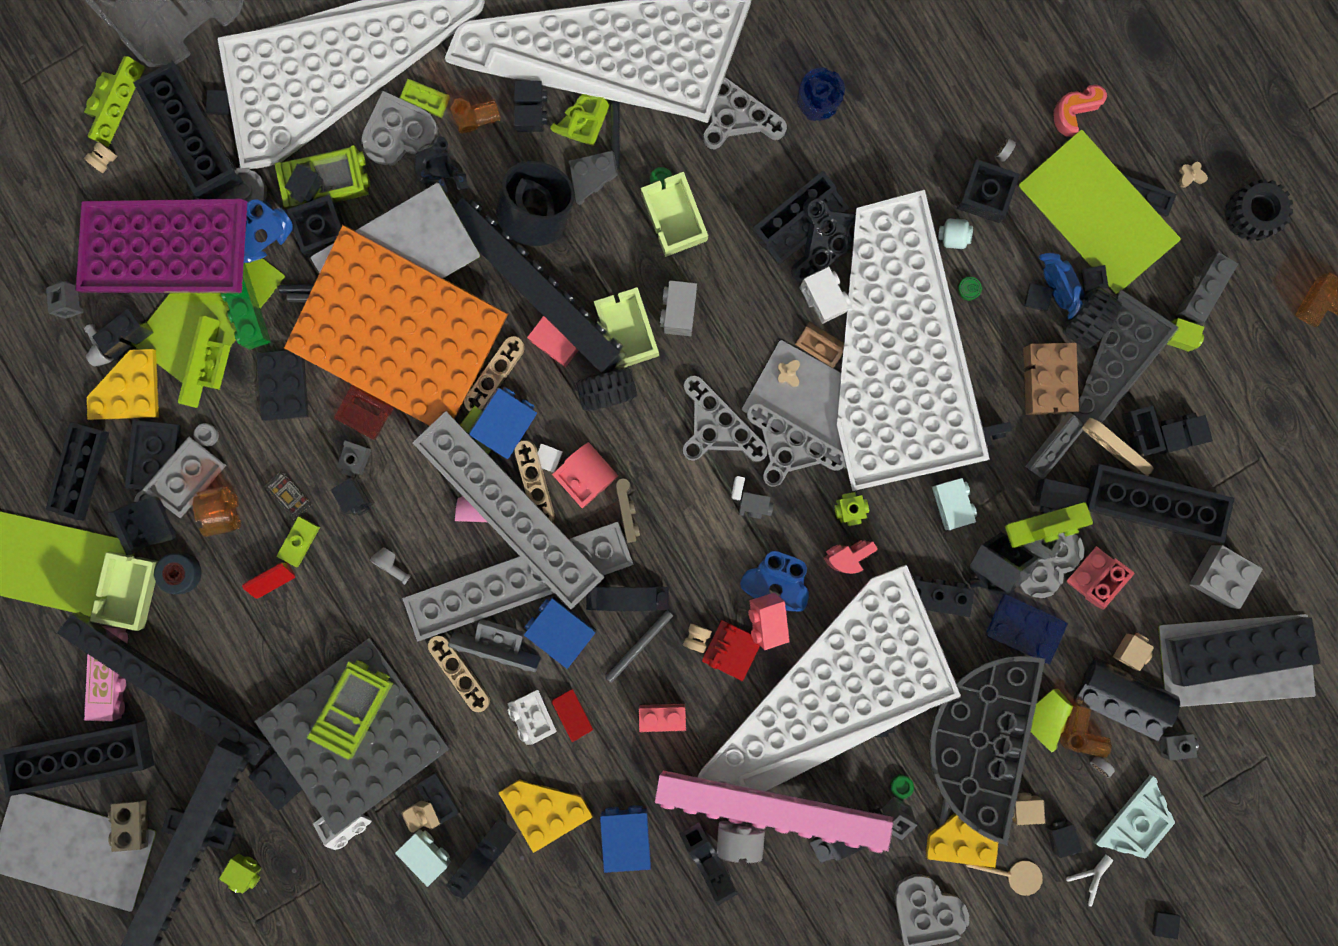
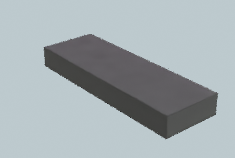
M1068 412L1025 467L1044 479L1082 433L1084 423Z

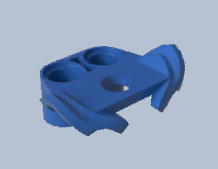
M257 199L247 203L244 263H250L266 257L267 254L262 250L275 240L280 245L285 242L293 229V225L283 209H272L268 202ZM258 205H261L263 213L258 217L255 210ZM259 229L267 232V239L264 242H258L255 237Z
M1055 253L1041 254L1039 259L1045 263L1044 277L1049 288L1053 289L1052 294L1059 307L1068 310V319L1070 320L1079 312L1083 305L1081 301L1084 298L1083 288L1067 260L1062 261L1060 255Z
M777 551L768 553L758 568L747 570L741 579V588L755 599L770 594L769 587L772 584H778L782 589L779 597L785 601L787 611H803L809 599V591L804 586V576L807 573L806 564L800 559ZM775 559L778 562L779 567H770L768 564V560ZM790 567H797L800 571V576H793L790 573Z

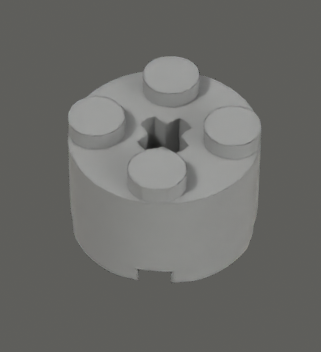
M720 821L717 840L718 857L731 862H739V859H747L746 863L761 861L764 850L765 828L754 827L745 821L743 823Z

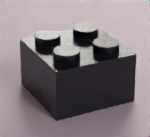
M976 159L970 167L956 209L1000 223L1006 217L1020 174Z
M331 195L287 210L301 253L308 258L334 244L342 226L345 225L337 201Z

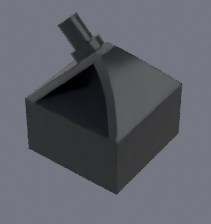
M1000 532L982 544L970 565L978 578L969 580L970 587H981L993 593L1008 594L1029 578L1040 557L1022 545L1013 548L1009 537Z

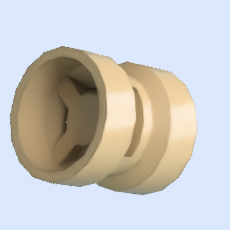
M98 141L94 145L93 152L88 153L84 159L101 173H104L107 169V164L114 161L117 155Z
M690 623L688 629L689 636L685 638L683 646L704 653L706 639L710 638L712 631Z

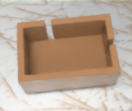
M1076 343L1030 344L1024 347V368L1035 365V369L1024 372L1026 415L1068 414V412L1072 414L1079 412Z

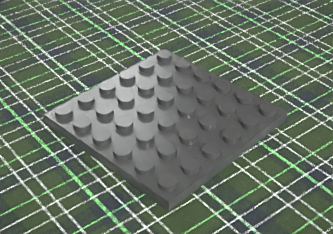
M371 638L361 643L255 721L335 835L450 749ZM360 660L369 665L368 670L374 673L378 670L390 676L388 680L393 682V685L355 755L348 760L308 739L307 736L313 729L348 662ZM351 674L334 707L353 717H359L363 721L380 689ZM331 710L326 719L328 723L355 736L360 727V724H354L352 720Z

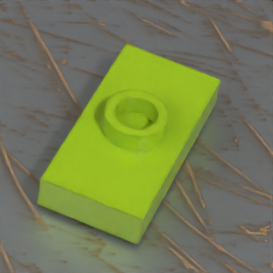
M407 79L400 99L442 118L450 96Z
M298 516L276 557L295 567H299L320 527Z

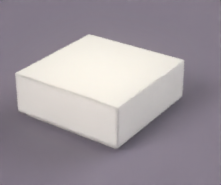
M541 444L538 451L541 467L554 473L563 452Z
M737 476L734 479L731 494L733 500L740 501L744 477Z

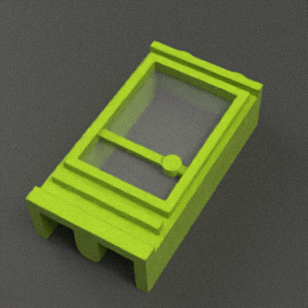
M354 145L349 148L297 160L274 163L283 205L287 210L307 203L306 201H303V203L295 201L289 197L291 193L285 189L297 164L317 173L324 180L313 200L331 195L339 202L369 195L367 187H370V180L368 174H364L363 166L366 165L363 152H359Z
M360 660L348 662L313 729L307 736L308 739L348 760L355 755L393 685V682L388 680L390 676L378 670L376 673L368 670L369 665Z

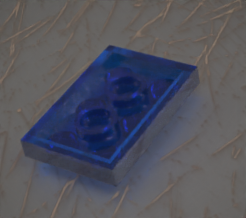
M1003 594L985 636L1031 657L1045 659V663L1050 665L1068 623Z

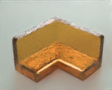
M1330 272L1316 278L1295 314L1297 318L1313 327L1319 326L1327 310L1338 315V277Z

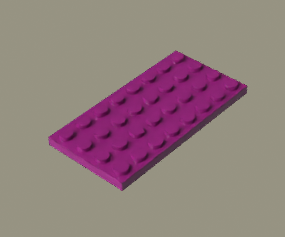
M244 199L82 201L76 291L94 293H242L247 201Z

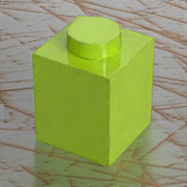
M1179 318L1170 321L1179 329L1167 343L1168 345L1188 352L1201 346L1204 340V334H1202L1203 326Z

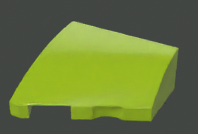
M582 94L577 99L576 104L564 112L566 116L557 125L553 123L550 129L567 138L594 145L610 105L604 97Z
M1058 688L1053 689L1036 704L1031 733L1051 752L1057 749V743L1061 733L1064 732L1065 723L1073 709V705Z

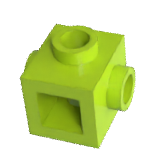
M855 492L843 494V499L836 500L837 505L834 506L837 519H840L841 523L847 522L848 526L862 524L861 519L867 518L866 513H869L867 500H863L862 495L856 496ZM852 504L856 505V513H851L849 510Z

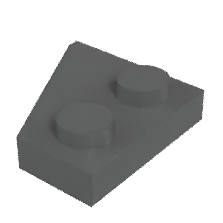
M613 151L569 161L576 203L578 205L583 204L588 196L593 192H598L606 182H610L618 175L615 153Z

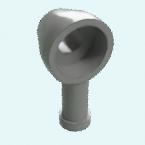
M95 324L87 325L84 328L93 344L86 354V359L92 366H99L111 362L114 358L103 354L92 336L97 333Z
M383 547L371 557L370 561L402 581L404 585L410 578V574H406L393 565L396 555Z

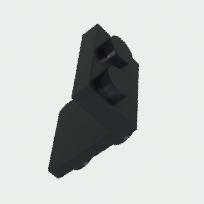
M157 496L129 503L108 513V517L126 556L132 555L149 545L169 541L176 537L164 506Z

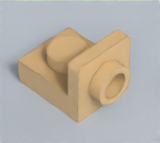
M419 801L402 811V816L410 832H415L423 826L432 829L440 824L431 803Z

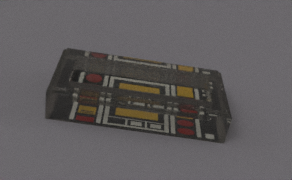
M280 471L264 486L294 520H297L298 516H301L313 505L283 471Z

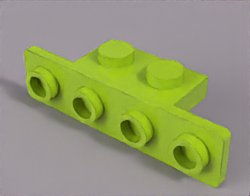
M124 56L115 75L102 72L96 81V87L92 96L86 103L87 107L84 113L95 117L88 137L96 142L99 141L106 147L110 145L136 87L133 82L140 79L144 71V66L132 58Z
M203 315L199 318L178 399L179 404L197 408L203 386L220 390L231 346L215 342L220 324L219 320Z
M1084 502L1006 525L1005 528L1011 546L1014 548L1044 539L1045 543L1059 539L1058 534L1064 533L1065 537L1079 533V528L1092 525L1093 521L1087 504Z

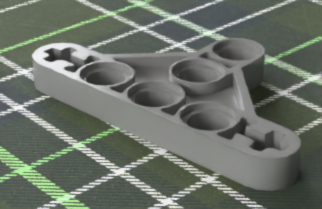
M724 77L722 84L728 87V92L724 95L718 94L710 115L711 124L704 133L705 145L710 149H717L728 136L762 132L773 140L781 139L787 129L785 120ZM737 97H742L746 100V105L742 108L736 107L734 100ZM755 110H760L765 116L762 120L757 121L752 117V113ZM723 115H730L733 118V123L731 125H724L720 119ZM768 117H770L771 119L767 126H763L767 122ZM777 124H779L781 126L780 131L777 130L774 133L772 131V125L776 126ZM712 132H716L719 134L720 140L717 143H711L707 136Z
M690 376L686 379L684 391L694 401V435L683 447L685 458L694 461L698 460L708 450L742 451L750 460L755 462L763 460L767 456L768 451L766 445L701 378ZM691 381L693 383L699 382L698 388L701 392L704 389L708 391L702 395L699 401L695 398L699 394L695 390L692 392L688 390L690 388L689 382ZM711 396L715 398L716 406L713 409H707L703 405V400L706 397ZM726 412L731 415L732 422L729 425H722L720 423L719 416L722 413ZM707 428L713 429L716 433V437L712 441H707L703 438V431ZM736 430H746L748 434L747 439L742 442L736 440ZM751 437L755 439L752 444L756 448L762 447L761 457L758 455L752 456L753 449L750 446L747 449L743 447V445L750 441ZM690 444H696L700 449L699 454L695 457L687 454L686 449Z
M754 404L748 409L747 418L752 424L762 429L770 462L763 473V480L767 485L772 487L778 486L789 471L822 464L833 471L840 470L845 466L844 453L761 404ZM760 408L762 410L761 414L766 418L768 413L772 415L767 421L766 427L762 425L764 420L761 418L757 420L752 419V410L756 411ZM775 419L783 423V429L780 432H773L770 428L771 422ZM793 431H799L803 435V439L799 444H794L790 440V434ZM814 442L820 443L822 446V452L816 456L811 454L809 449L810 445ZM827 448L831 450L828 453L829 455L836 456L838 454L840 456V465L836 464L833 467L831 465L832 461L825 457V461L821 460ZM783 450L789 451L791 454V460L785 464L781 463L778 459L779 453ZM770 470H776L780 474V478L776 483H771L767 479V473Z

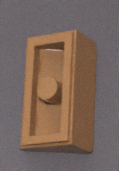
M811 322L808 323L795 344L832 368L835 367L844 351L843 342Z

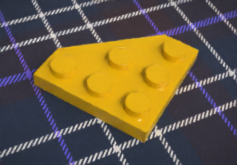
M155 349L128 351L87 396L88 420L159 417Z
M520 779L499 791L500 797L533 853L593 818V814L585 800L578 794H570L547 786L531 784Z
M954 813L938 829L935 828L928 834L925 857L929 860L995 868L998 842L982 836Z

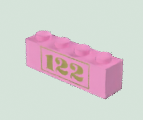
M102 626L124 642H128L126 628ZM87 655L84 720L114 721L120 719L125 710V703L122 700L126 680L90 655Z

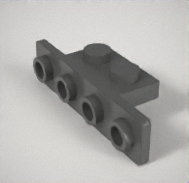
M480 619L475 637L454 632L448 643V647L454 648L457 651L471 653L480 658L495 660L504 665H512L524 671L536 672L541 660L540 656L520 651L524 631Z

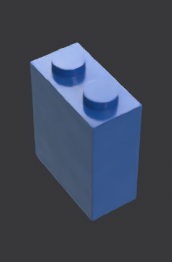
M504 387L502 390L496 388L469 430L468 435L508 459L537 415V412L533 410L534 405L524 399L522 402L514 398L515 393Z
M552 598L551 601L546 599L538 609L541 613L537 619L532 617L524 627L527 630L524 636L568 669L597 631L556 598Z
M639 805L630 806L628 810L610 807L601 812L604 873L650 870L651 857L647 808L642 809V806Z

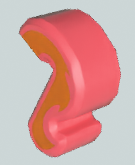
M1090 85L1082 93L1075 91L1063 96L1054 109V123L1058 131L1066 137L1076 135L1079 128L1075 114L1098 110L1107 98L1106 90L1100 85Z

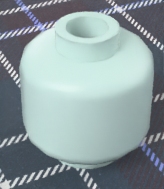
M947 219L945 225L939 228V240H943V245L946 248L964 249L967 244H971L973 226H969V222L965 219Z

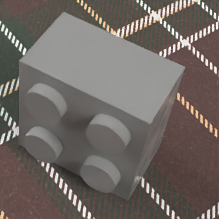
M669 281V287H664L663 305H667L666 310L662 309L660 327H664L665 334L692 335L697 290L696 283Z
M1211 545L1189 585L1229 608L1240 609L1263 569L1223 545Z

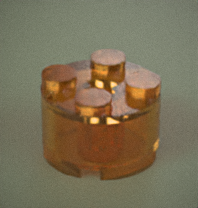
M223 486L195 493L198 496L193 498L194 516L196 522L201 521L203 527L199 528L203 536L218 535L241 528V521L236 513V507L239 506L238 497L236 494H231L228 487Z

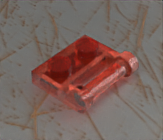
M352 385L334 419L376 440L388 416L392 413L394 406ZM357 397L382 411L377 416L354 404V399Z

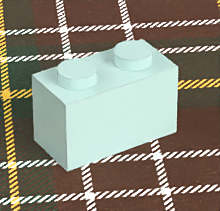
M963 478L932 486L945 530L976 522L977 511L974 504H970L968 497L970 489L968 483L963 481Z
M419 829L398 849L396 855L428 887L449 866L451 861L449 860V854L443 848H438L433 843V837L427 831L423 832Z

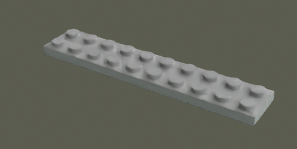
M447 411L413 442L421 453L570 609L605 578Z
M619 522L569 539L602 575L634 565ZM517 557L402 599L418 642L555 592L521 557Z

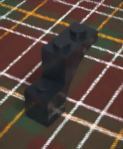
M499 818L445 886L450 889L453 895L464 900L480 882L495 860L503 853L517 832Z

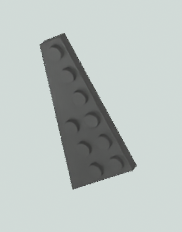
M1120 290L1118 300L1122 302L1121 311L1102 338L1082 396L1079 399V412L1074 413V416L1084 424L1089 418L1102 423L1179 329V327L1123 290Z

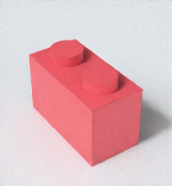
M544 316L527 337L530 342L565 368L578 352V349Z
M775 593L750 600L751 610H749V617L753 624V630L751 631L753 641L756 644L758 643L764 650L788 643L789 634L785 601Z
M685 704L639 705V732L686 731Z

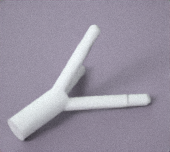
M1108 855L1102 858L1095 869L1066 878V881L1069 882L1095 875L1089 888L1088 906L1093 905L1100 877L1113 862Z

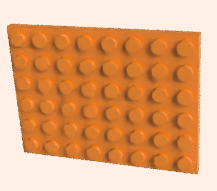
M343 225L284 348L431 426L445 411L454 419L456 418L508 313Z

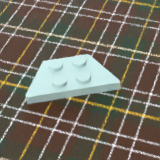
M1149 775L1095 839L1094 843L1096 845L1146 858L1172 828L1175 821L1167 809L1166 800L1161 795L1157 786V779L1154 776Z

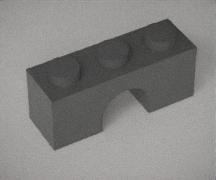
M1219 252L1208 257L1197 275V278L1200 279L1199 283L1189 295L1185 296L1175 316L1197 325L1205 323L1238 263Z

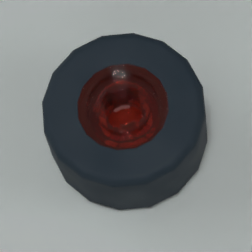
M172 553L165 555L158 561L154 570V578L162 591L168 594H184L192 591L201 580L202 570L195 557L185 553Z

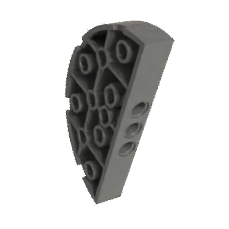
M1037 657L1001 658L981 664L970 670L955 682L961 697L938 705L930 728V765L933 777L943 798L955 814L969 827L982 836L1004 845L1008 844L1045 659Z

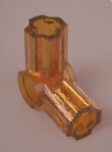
M461 97L454 99L453 105L450 106L460 133H470L477 130L478 126L501 120L495 99L472 106L469 101H465Z
M1073 705L1071 714L1066 721L1065 730L1060 736L1061 745L1074 752L1107 758L1112 746L1110 738L1087 733L1091 709ZM1076 735L1077 743L1072 746L1071 739Z

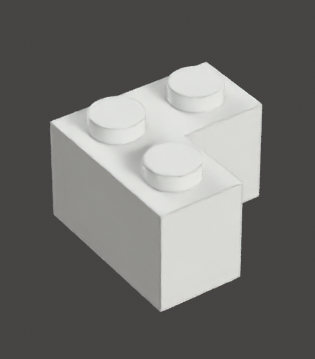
M829 267L805 278L800 286L809 307H814L822 324L846 313L849 310L848 305L850 304L848 295L845 291L841 292L838 286L840 284L838 275L835 271L831 272Z

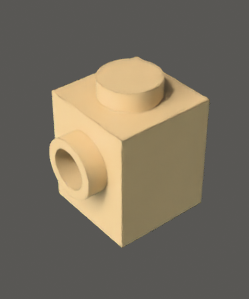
M1139 633L1135 635L1126 634L1113 657L1128 667L1141 671L1144 664L1151 660L1154 647L1148 644L1149 639Z
M1018 793L1012 821L1017 825L1045 824L1044 800L1038 796H1031L1030 793Z

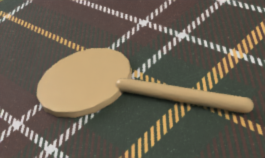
M1030 861L1015 863L1009 872L985 866L966 864L969 868L1008 876L1010 887L1020 895L1034 894L1040 889L1043 875L1040 868Z

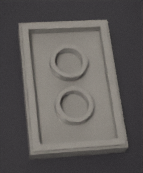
M188 437L143 490L151 497L157 496L163 506L179 518H182L226 465L192 438Z

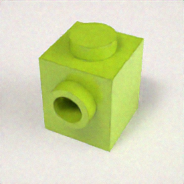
M237 854L230 860L219 880L228 884L230 890L243 894L249 888L253 889L260 879L258 873L262 867L258 866L253 858Z

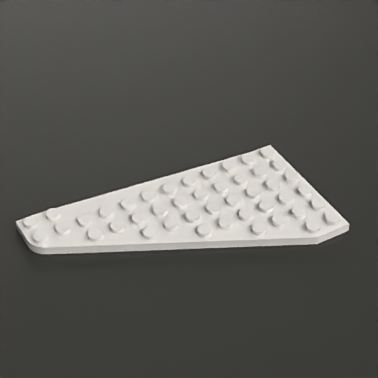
M360 0L261 30L219 37L218 44L240 167L251 170L275 165L274 163L284 161L455 33L460 25L475 18L482 11L485 0Z
M625 0L472 20L463 23L457 28L445 60L448 63L470 70L521 81H542L544 86L590 96L604 97V99L683 115L708 123L750 8L751 0Z
M907 565L869 580L701 769L698 778L767 791L932 707L961 697Z

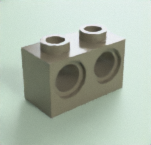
M147 800L111 804V808L108 811V820L111 823L108 842L111 846V851L140 850L148 847ZM125 808L130 811L129 820L125 819L123 815ZM125 832H128L131 836L129 844L124 840Z

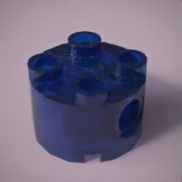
M821 67L811 70L804 76L800 84L797 96L798 106L810 121L829 119L836 114L843 101L845 93L844 82L838 73L827 70L828 68Z

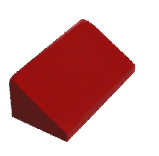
M279 563L245 582L242 588L257 599L291 581L296 576L289 563Z
M573 689L552 699L551 702L572 742L594 730Z

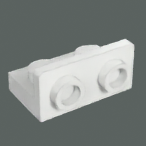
M538 690L508 703L509 716L516 722L518 736L526 745L534 744L557 732Z
M362 814L336 835L323 817L318 819L313 825L324 846L337 850L344 847L353 836L362 833L372 821L369 817Z

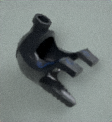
M442 136L437 137L434 143L423 145L416 152L414 159L415 174L419 182L423 183L426 189L439 183L444 192H448L443 178H454L458 190L467 189L469 187L466 173L460 170L449 157L450 153L447 151L448 142Z

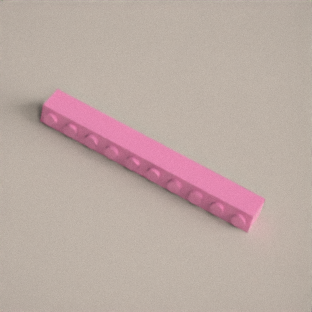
M662 771L659 775L655 803L661 804V807L665 809L682 808L684 812L689 814L702 812L706 813V816L709 818L718 819L720 816L726 817L733 823L750 822L752 826L757 828L774 827L778 832H798L799 836L805 838H812V835L822 837L821 839L825 842L835 843L836 840L842 841L849 847L858 848L859 845L869 847V850L878 853L883 852V850H889L893 826V817L668 771Z

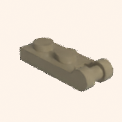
M619 479L616 483L627 543L637 541L636 537L640 536L638 522L633 523L632 514H636L634 501H629L627 493L631 485L627 479Z

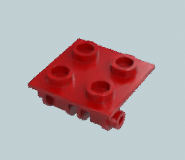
M721 620L702 662L743 681L760 645L753 641L751 634Z

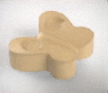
M1195 162L1191 166L1185 164L1180 167L1182 176L1179 184L1181 187H1187L1192 181L1202 184L1208 179L1207 175L1201 170L1200 162Z
M793 360L788 364L780 363L778 365L780 372L777 378L778 382H786L792 387L798 386L799 379L796 376V371L800 366V362Z

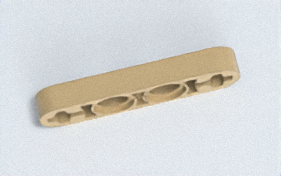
M509 337L504 341L464 400V405L468 411L472 410V403L469 402L470 399H476L479 396V393L475 392L477 389L488 395L486 399L481 396L478 401L481 405L477 408L483 410L496 388L501 386L522 356L524 344L518 337ZM518 342L519 351H513L510 354V357L514 358L512 361L506 356L501 355L503 352L509 353L510 347L508 345L510 343L515 344ZM498 360H505L507 362L505 371H496L495 363ZM484 379H493L494 387L491 390L483 389L482 382Z
M1089 418L1082 429L1134 473L1145 476L1150 475L1154 469L1153 466L1099 421L1093 418Z
M521 441L515 447V456L526 495L536 505L546 502L547 506L542 507L545 514H549V519L553 522L555 514L537 448L532 441ZM524 444L526 447L531 448V452L528 453L529 460L534 458L535 462L523 465V461H527L526 455L520 452L524 448ZM529 466L535 467L538 471L535 479H530L526 475V469ZM535 488L541 489L544 493L541 501H536L532 497V491Z
M443 635L433 637L428 643L431 655L470 709L475 712L484 711L490 704L488 693L457 650L448 647L449 639ZM435 640L438 642L443 641V650L445 652L450 650L452 654L445 656L442 660L440 656L444 655L440 649H434L436 646ZM449 658L458 660L459 666L455 671L449 670L446 666ZM463 676H467L472 680V686L469 689H464L460 686V679ZM475 687L478 688V691L475 692L477 697H484L485 699L482 702L483 707L481 705H474L476 698L473 694L470 697L467 696V693L473 691Z

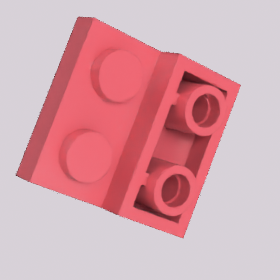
M589 442L564 461L565 463L552 474L581 508L588 505L618 477L617 473Z
M860 540L850 548L849 546L837 544L826 551L828 555L823 558L836 571L858 573L863 570L859 561L878 549L874 542Z
M1096 546L1070 576L1067 583L1084 595L1085 599L1100 609H1105L1135 573L1116 558L1114 560Z

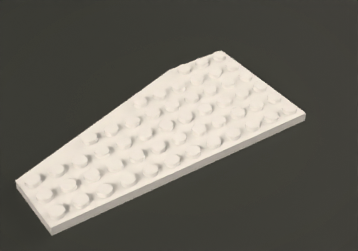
M925 190L857 208L848 296L850 304L847 311L837 428L852 491L990 460Z

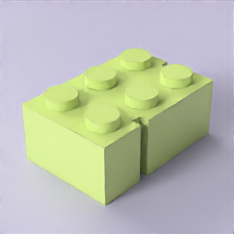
M684 172L664 179L666 189L662 190L660 181L641 188V195L656 234H658L665 257L708 240L706 228Z
M638 287L618 293L619 303L615 302L614 295L594 301L600 322L608 330L606 334L611 339L615 337L624 346L622 350L626 353V356L617 364L616 369L659 356Z
M118 552L106 553L96 596H107V599L94 601L90 621L136 631L144 629L154 591V570L158 561L142 557L135 558L132 555L126 556V554Z

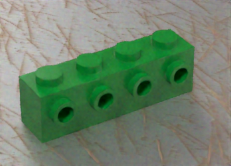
M244 263L242 293H221V296L228 304L229 310H227V314L231 323L235 325L236 331L234 336L237 343L247 349H253L271 343L246 264Z

